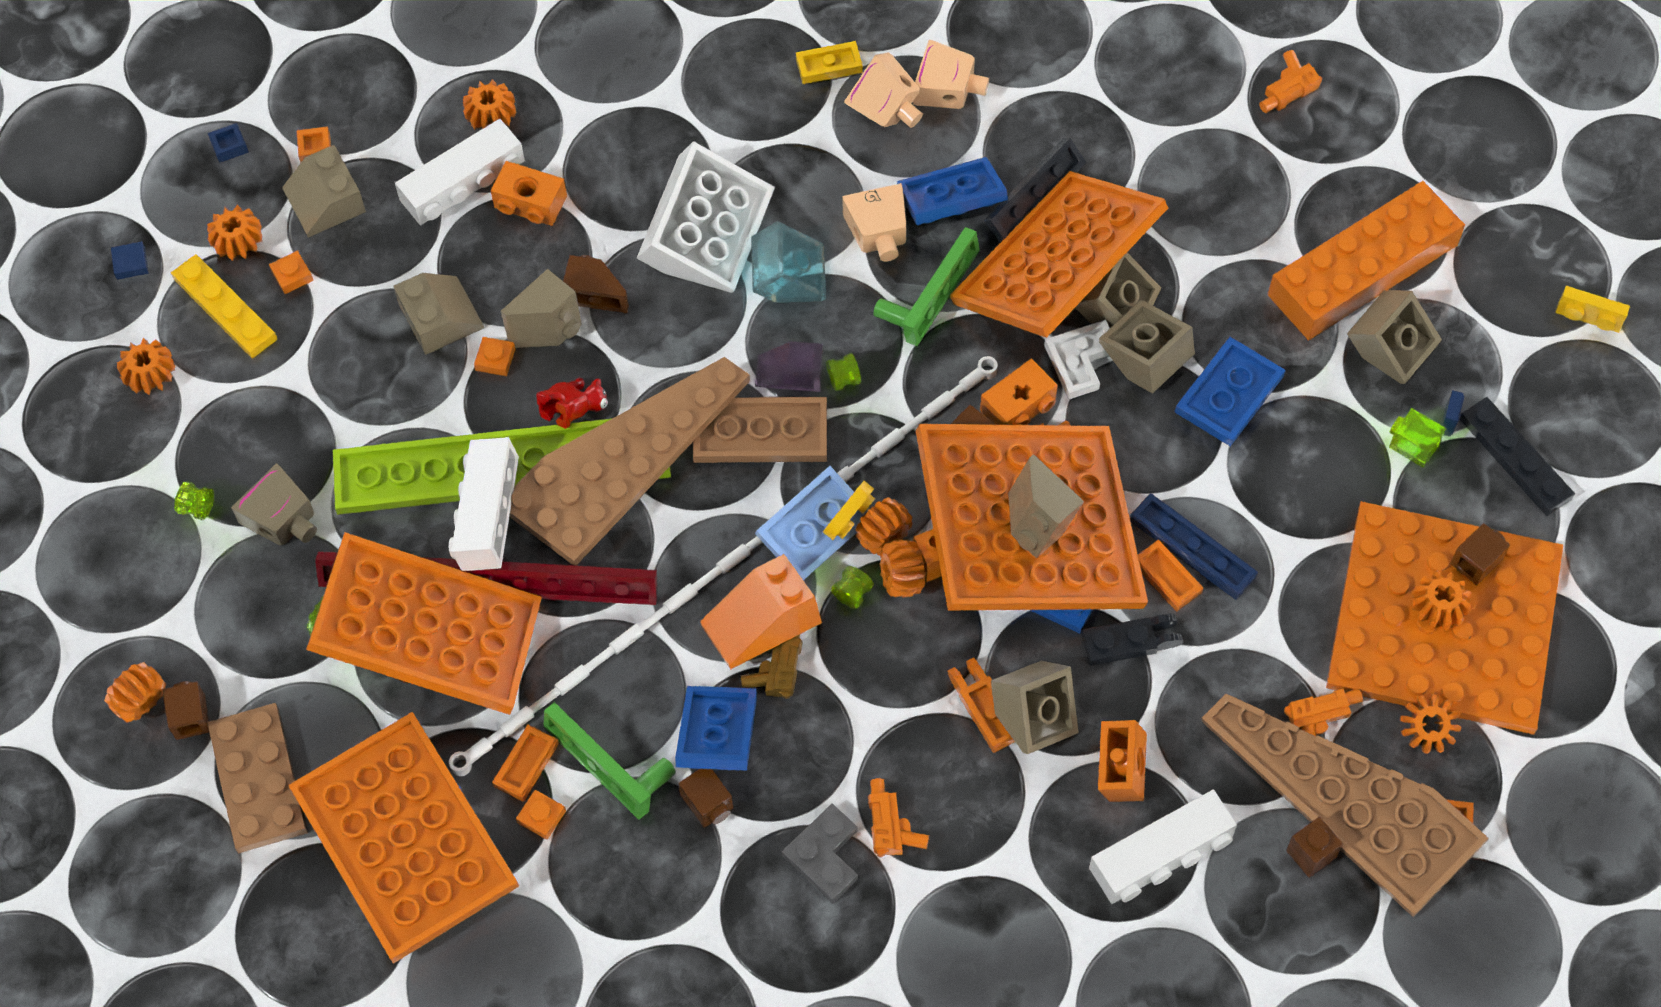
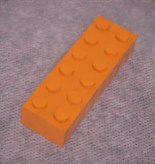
M1421 181L1273 274L1268 296L1309 341L1378 297L1384 290H1389L1458 246L1465 224L1424 181Z

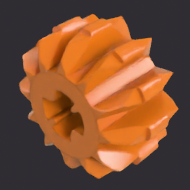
M493 79L488 85H484L479 81L478 88L469 87L468 95L463 97L465 119H467V122H471L474 130L481 127L484 129L498 119H501L506 126H510V118L515 117L516 113L515 98L512 92L508 91L505 83L497 86Z
M238 205L233 211H229L224 207L222 215L213 213L214 222L207 224L210 246H213V249L216 250L220 257L227 255L232 261L237 255H241L246 259V252H257L256 244L263 242L260 220L254 216L250 209L242 211V208Z
M143 338L141 344L137 346L130 342V351H120L122 360L117 362V369L123 384L130 386L131 390L136 394L143 389L145 393L150 395L152 388L155 387L163 391L162 382H172L171 372L175 371V363L170 350L166 346L162 347L157 339L149 344L148 340Z
M888 497L882 502H876L874 507L868 509L867 513L860 517L861 522L856 526L855 531L857 532L856 537L859 539L860 544L872 554L880 556L884 544L891 543L894 540H902L908 535L907 531L913 525L912 516L902 503H898L895 499Z
M903 539L884 544L880 552L881 562L879 565L881 567L880 575L883 578V586L886 588L887 593L890 596L902 598L920 594L925 586L924 576L926 572L922 551L919 549L918 544L915 541Z
M1438 570L1433 573L1432 578L1426 575L1422 577L1419 585L1415 586L1412 592V597L1414 598L1411 604L1412 610L1420 611L1418 622L1428 619L1430 621V629L1440 624L1444 631L1450 629L1452 624L1456 626L1461 625L1464 616L1468 615L1471 610V604L1468 602L1472 598V592L1463 590L1466 585L1465 580L1453 581V572L1449 573L1446 578H1443Z
M145 662L133 664L127 671H122L121 675L114 679L113 685L107 689L104 701L108 704L109 709L124 721L139 720L143 714L149 713L150 709L157 705L156 702L163 697V689H165L166 683L152 666L149 667Z
M1432 694L1428 706L1426 698L1423 695L1417 696L1419 709L1412 703L1405 705L1406 709L1413 715L1412 717L1400 716L1401 722L1410 723L1411 726L1403 729L1401 734L1402 736L1415 735L1410 740V747H1417L1423 740L1422 752L1428 754L1431 750L1432 742L1439 753L1444 751L1442 739L1451 745L1455 744V738L1448 733L1450 730L1460 732L1461 726L1451 724L1450 720L1460 717L1459 711L1446 713L1452 704L1450 700L1446 699L1438 707L1439 695ZM1436 716L1438 721L1434 723L1438 724L1437 730L1425 731L1423 726L1426 723H1422L1424 717L1432 718Z

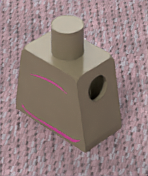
M277 463L231 507L238 523L281 546L285 545L294 535L303 543H307L317 532V527L309 521L314 515L309 499Z

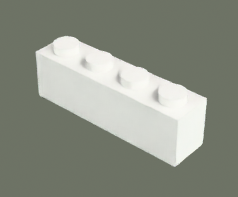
M498 119L395 182L399 200L420 226L429 220H434L446 209L455 204L462 203L472 193L492 184L497 179L505 161L519 165L524 162L521 142L504 122Z
M509 437L470 440L468 454L464 455L463 465L465 473L463 481L459 483V508L454 511V537H451L449 540V553L452 558H455L462 571L498 569L502 566L512 503L511 496L514 491L519 459Z
M1213 789L1092 856L1089 869L1111 904L1120 899L1123 902H1127L1138 896L1142 891L1140 888L1152 882L1154 885H1158L1167 880L1172 875L1171 871L1181 865L1184 868H1188L1202 859V854L1212 848L1214 851H1219L1228 846L1233 841L1232 837L1237 824Z

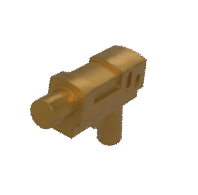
M800 635L774 647L771 662L764 660L760 664L759 673L741 675L742 688L766 686V696L784 697L785 699L793 696L797 677L798 655L801 654L803 644Z

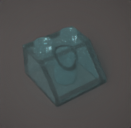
M778 221L751 237L752 290L754 293L776 303L823 301L826 299L823 243Z

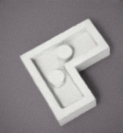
M1106 320L1045 339L1044 346L1068 399L1099 390L1100 382L1091 361L1109 356L1099 343V338L1110 329Z

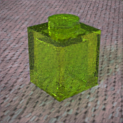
M1411 408L1405 418L1399 416L1392 425L1389 433L1393 437L1389 448L1424 468L1441 444L1447 428Z

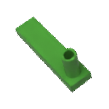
M966 227L964 228L911 310L881 298L874 307V316L903 327L906 342L918 346L949 299V295L954 291L980 251L977 232Z
M555 702L544 710V728L553 737L557 738L559 743L638 820L649 812L651 794L676 774V770L671 762L666 758H661L634 780Z

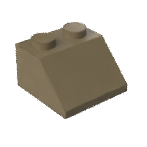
M335 145L305 157L282 187L308 238L366 212L360 191Z
M1127 252L1075 308L1091 324L1106 320L1109 328H1111L1141 300L1153 306L1161 287Z
M548 269L501 310L507 339L509 342H514L515 348L559 346L566 339L574 337L582 325L576 291Z
M421 273L393 286L399 306L425 355L484 329L481 319L457 276Z
M1384 290L1347 333L1364 360L1401 384H1405L1442 340L1413 291Z
M1143 300L1138 302L1099 338V343L1129 381L1151 393H1154L1195 354L1192 327Z
M1034 454L1028 459L1008 493L1011 535L1023 549L1029 551L1035 558H1038L1064 534L1084 503L1071 488Z
M1039 661L991 680L995 715L1023 753H1033L1079 733L1070 666Z

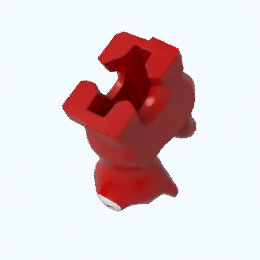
M579 377L571 382L556 383L548 390L537 393L536 397L540 416L550 422L554 418V414L561 413L560 417L556 419V423L558 426L567 429L573 420L584 416L587 411L600 412L608 404L607 393L601 387V379H595L584 392L580 390L583 389L585 381Z

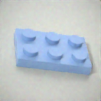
M829 466L763 524L755 534L776 557L785 554L804 581L857 533L855 528L861 522L860 517L864 516L869 508L863 514L858 510L850 519L855 525L843 539L836 536L834 540H831L823 533V530L854 493L835 470Z

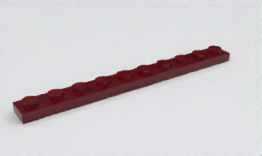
M337 552L317 553L315 564L318 587H327ZM422 557L461 570L455 559ZM502 562L501 568L464 571L540 596L542 599L656 605L658 598L657 570Z

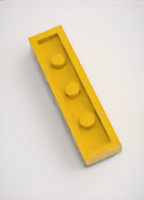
M197 254L171 272L173 279L252 359L278 340L275 332Z

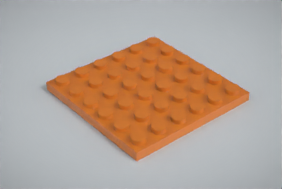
M918 425L916 436L948 611L1145 608L1148 599L1109 426ZM1033 454L1084 501L1064 534L1038 558H1035L1029 551L1023 549L1011 535L1008 497L1010 489Z
M1361 501L1358 507L1326 688L1331 690L1344 688L1345 692L1360 689L1362 697L1403 706L1407 703H1412L1418 709L1417 696L1423 695L1429 706L1431 695L1438 694V707L1446 699L1452 702L1451 707L1446 711L1447 714L1459 711L1460 717L1458 718L1534 735L1538 727L1563 544L1499 531L1504 536L1506 542L1510 544V547L1504 559L1476 586L1450 563L1457 548L1479 526ZM1437 570L1443 578H1446L1449 573L1453 572V581L1465 580L1466 585L1463 590L1472 592V598L1468 602L1471 604L1469 614L1464 616L1461 625L1456 626L1452 624L1450 629L1444 631L1440 624L1430 629V621L1428 619L1418 622L1420 611L1412 610L1411 606L1414 600L1412 597L1414 587L1419 585L1421 578L1425 575L1432 578L1433 573Z

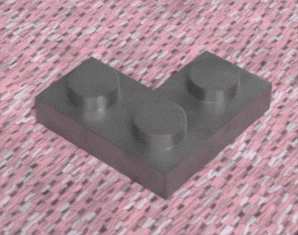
M832 803L782 851V856L834 904L858 880V874L835 854L858 831V827Z

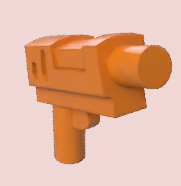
M1289 50L1283 54L1288 68L1281 72V79L1266 88L1265 95L1268 98L1259 103L1264 113L1274 108L1278 111L1284 109L1292 101L1299 97L1303 98L1317 90L1322 82V77L1318 76L1310 63L1301 67L1294 50Z
M1344 688L1320 697L1313 698L1311 696L1292 701L1285 707L1284 712L1289 716L1290 723L1316 736L1327 731V723L1348 718L1351 715L1349 705L1363 702V697L1360 689L1345 692Z
M872 779L870 781L871 794L868 796V803L872 811L873 826L871 831L874 853L878 857L902 855V845L927 849L929 835L911 832L908 819H899L896 793L885 792L884 779Z

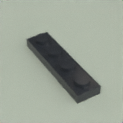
M1063 138L1007 196L1008 200L1001 202L984 220L999 243L1008 236L1069 171L1077 173L1085 165V159L1071 138Z
M1485 397L1461 413L1459 420L1546 516L1573 499L1575 492L1488 397Z

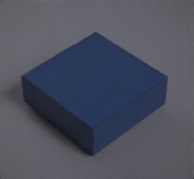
M237 123L207 133L219 163L249 153Z
M143 241L111 247L114 275L117 280L149 274Z
M1452 390L1445 408L1439 434L1449 437L1453 435L1459 421L1465 397L1464 393Z

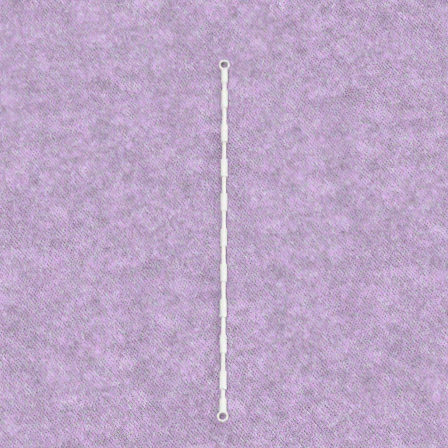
M990 356L981 358L978 362V367L961 379L959 385L951 391H945L921 409L922 412L900 429L896 428L873 445L871 451L851 466H845L837 474L845 483L854 477L855 472L875 457H881L905 439L907 433L926 419L930 420L953 403L955 397L960 393L969 391L983 379H993L997 374V361ZM991 366L993 369L984 370L982 367ZM756 536L747 544H741L717 562L715 568L695 583H689L665 601L662 608L639 625H633L609 643L610 647L583 666L581 664L554 685V689L530 707L525 706L501 724L499 730L487 739L485 737L465 752L459 751L452 754L449 759L452 772L457 776L467 775L471 771L472 764L493 748V744L504 736L506 738L534 718V714L557 696H563L590 676L589 672L613 654H619L643 636L646 629L666 614H672L698 594V590L721 573L725 574L748 557L751 554L750 551L760 545L762 541ZM459 760L466 761L465 766L461 768L455 767V763Z

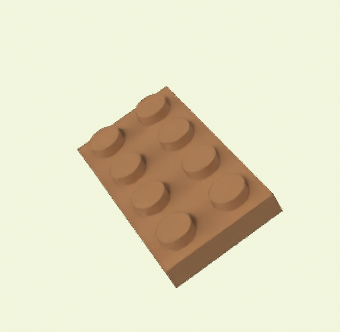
M827 397L734 398L693 441L694 463L827 462Z
M269 704L207 722L233 841L238 854L307 834L303 810L288 786L295 781V776L277 704Z

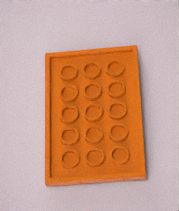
M1069 171L949 296L956 306L1047 338L1168 209L1164 198Z
M344 532L306 650L510 715L515 704L542 597Z
M413 712L288 785L393 964L519 887L513 873Z

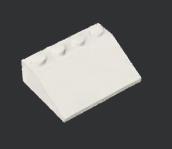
M693 141L677 158L637 259L664 274L730 293L734 292L775 187Z

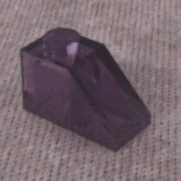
M790 341L758 355L755 387L820 392L823 372V344Z

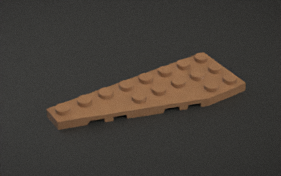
M723 357L545 455L514 487L509 517L572 565L577 566L750 382V374L726 357Z
M1225 694L1202 717V722L1306 819L1312 822L1320 816L1342 841L1341 851L1412 917L1443 888L1489 839L1434 788L1412 781L1395 770H1388L1369 761L1368 758L1318 735L1314 736L1292 723H1285L1233 696Z

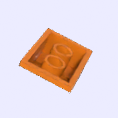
M785 554L753 569L700 623L731 670L821 624L822 621L814 594Z

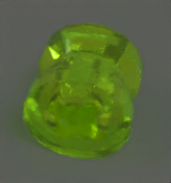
M852 353L845 354L844 358L840 360L833 358L826 360L828 375L835 391L842 390L848 384L854 386L861 384L859 367Z
M185 481L178 489L175 497V512L182 515L190 513L195 519L205 520L213 507L214 490L208 487L200 489L194 483Z
M846 566L842 571V579L833 584L831 592L843 604L852 608H859L863 603L862 596L871 591L874 583L860 569Z

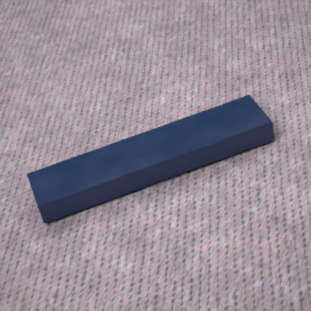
M1152 493L1141 502L1129 517L1131 523L1157 541L1159 539L1170 552L1235 600L1241 596L1258 575V571Z

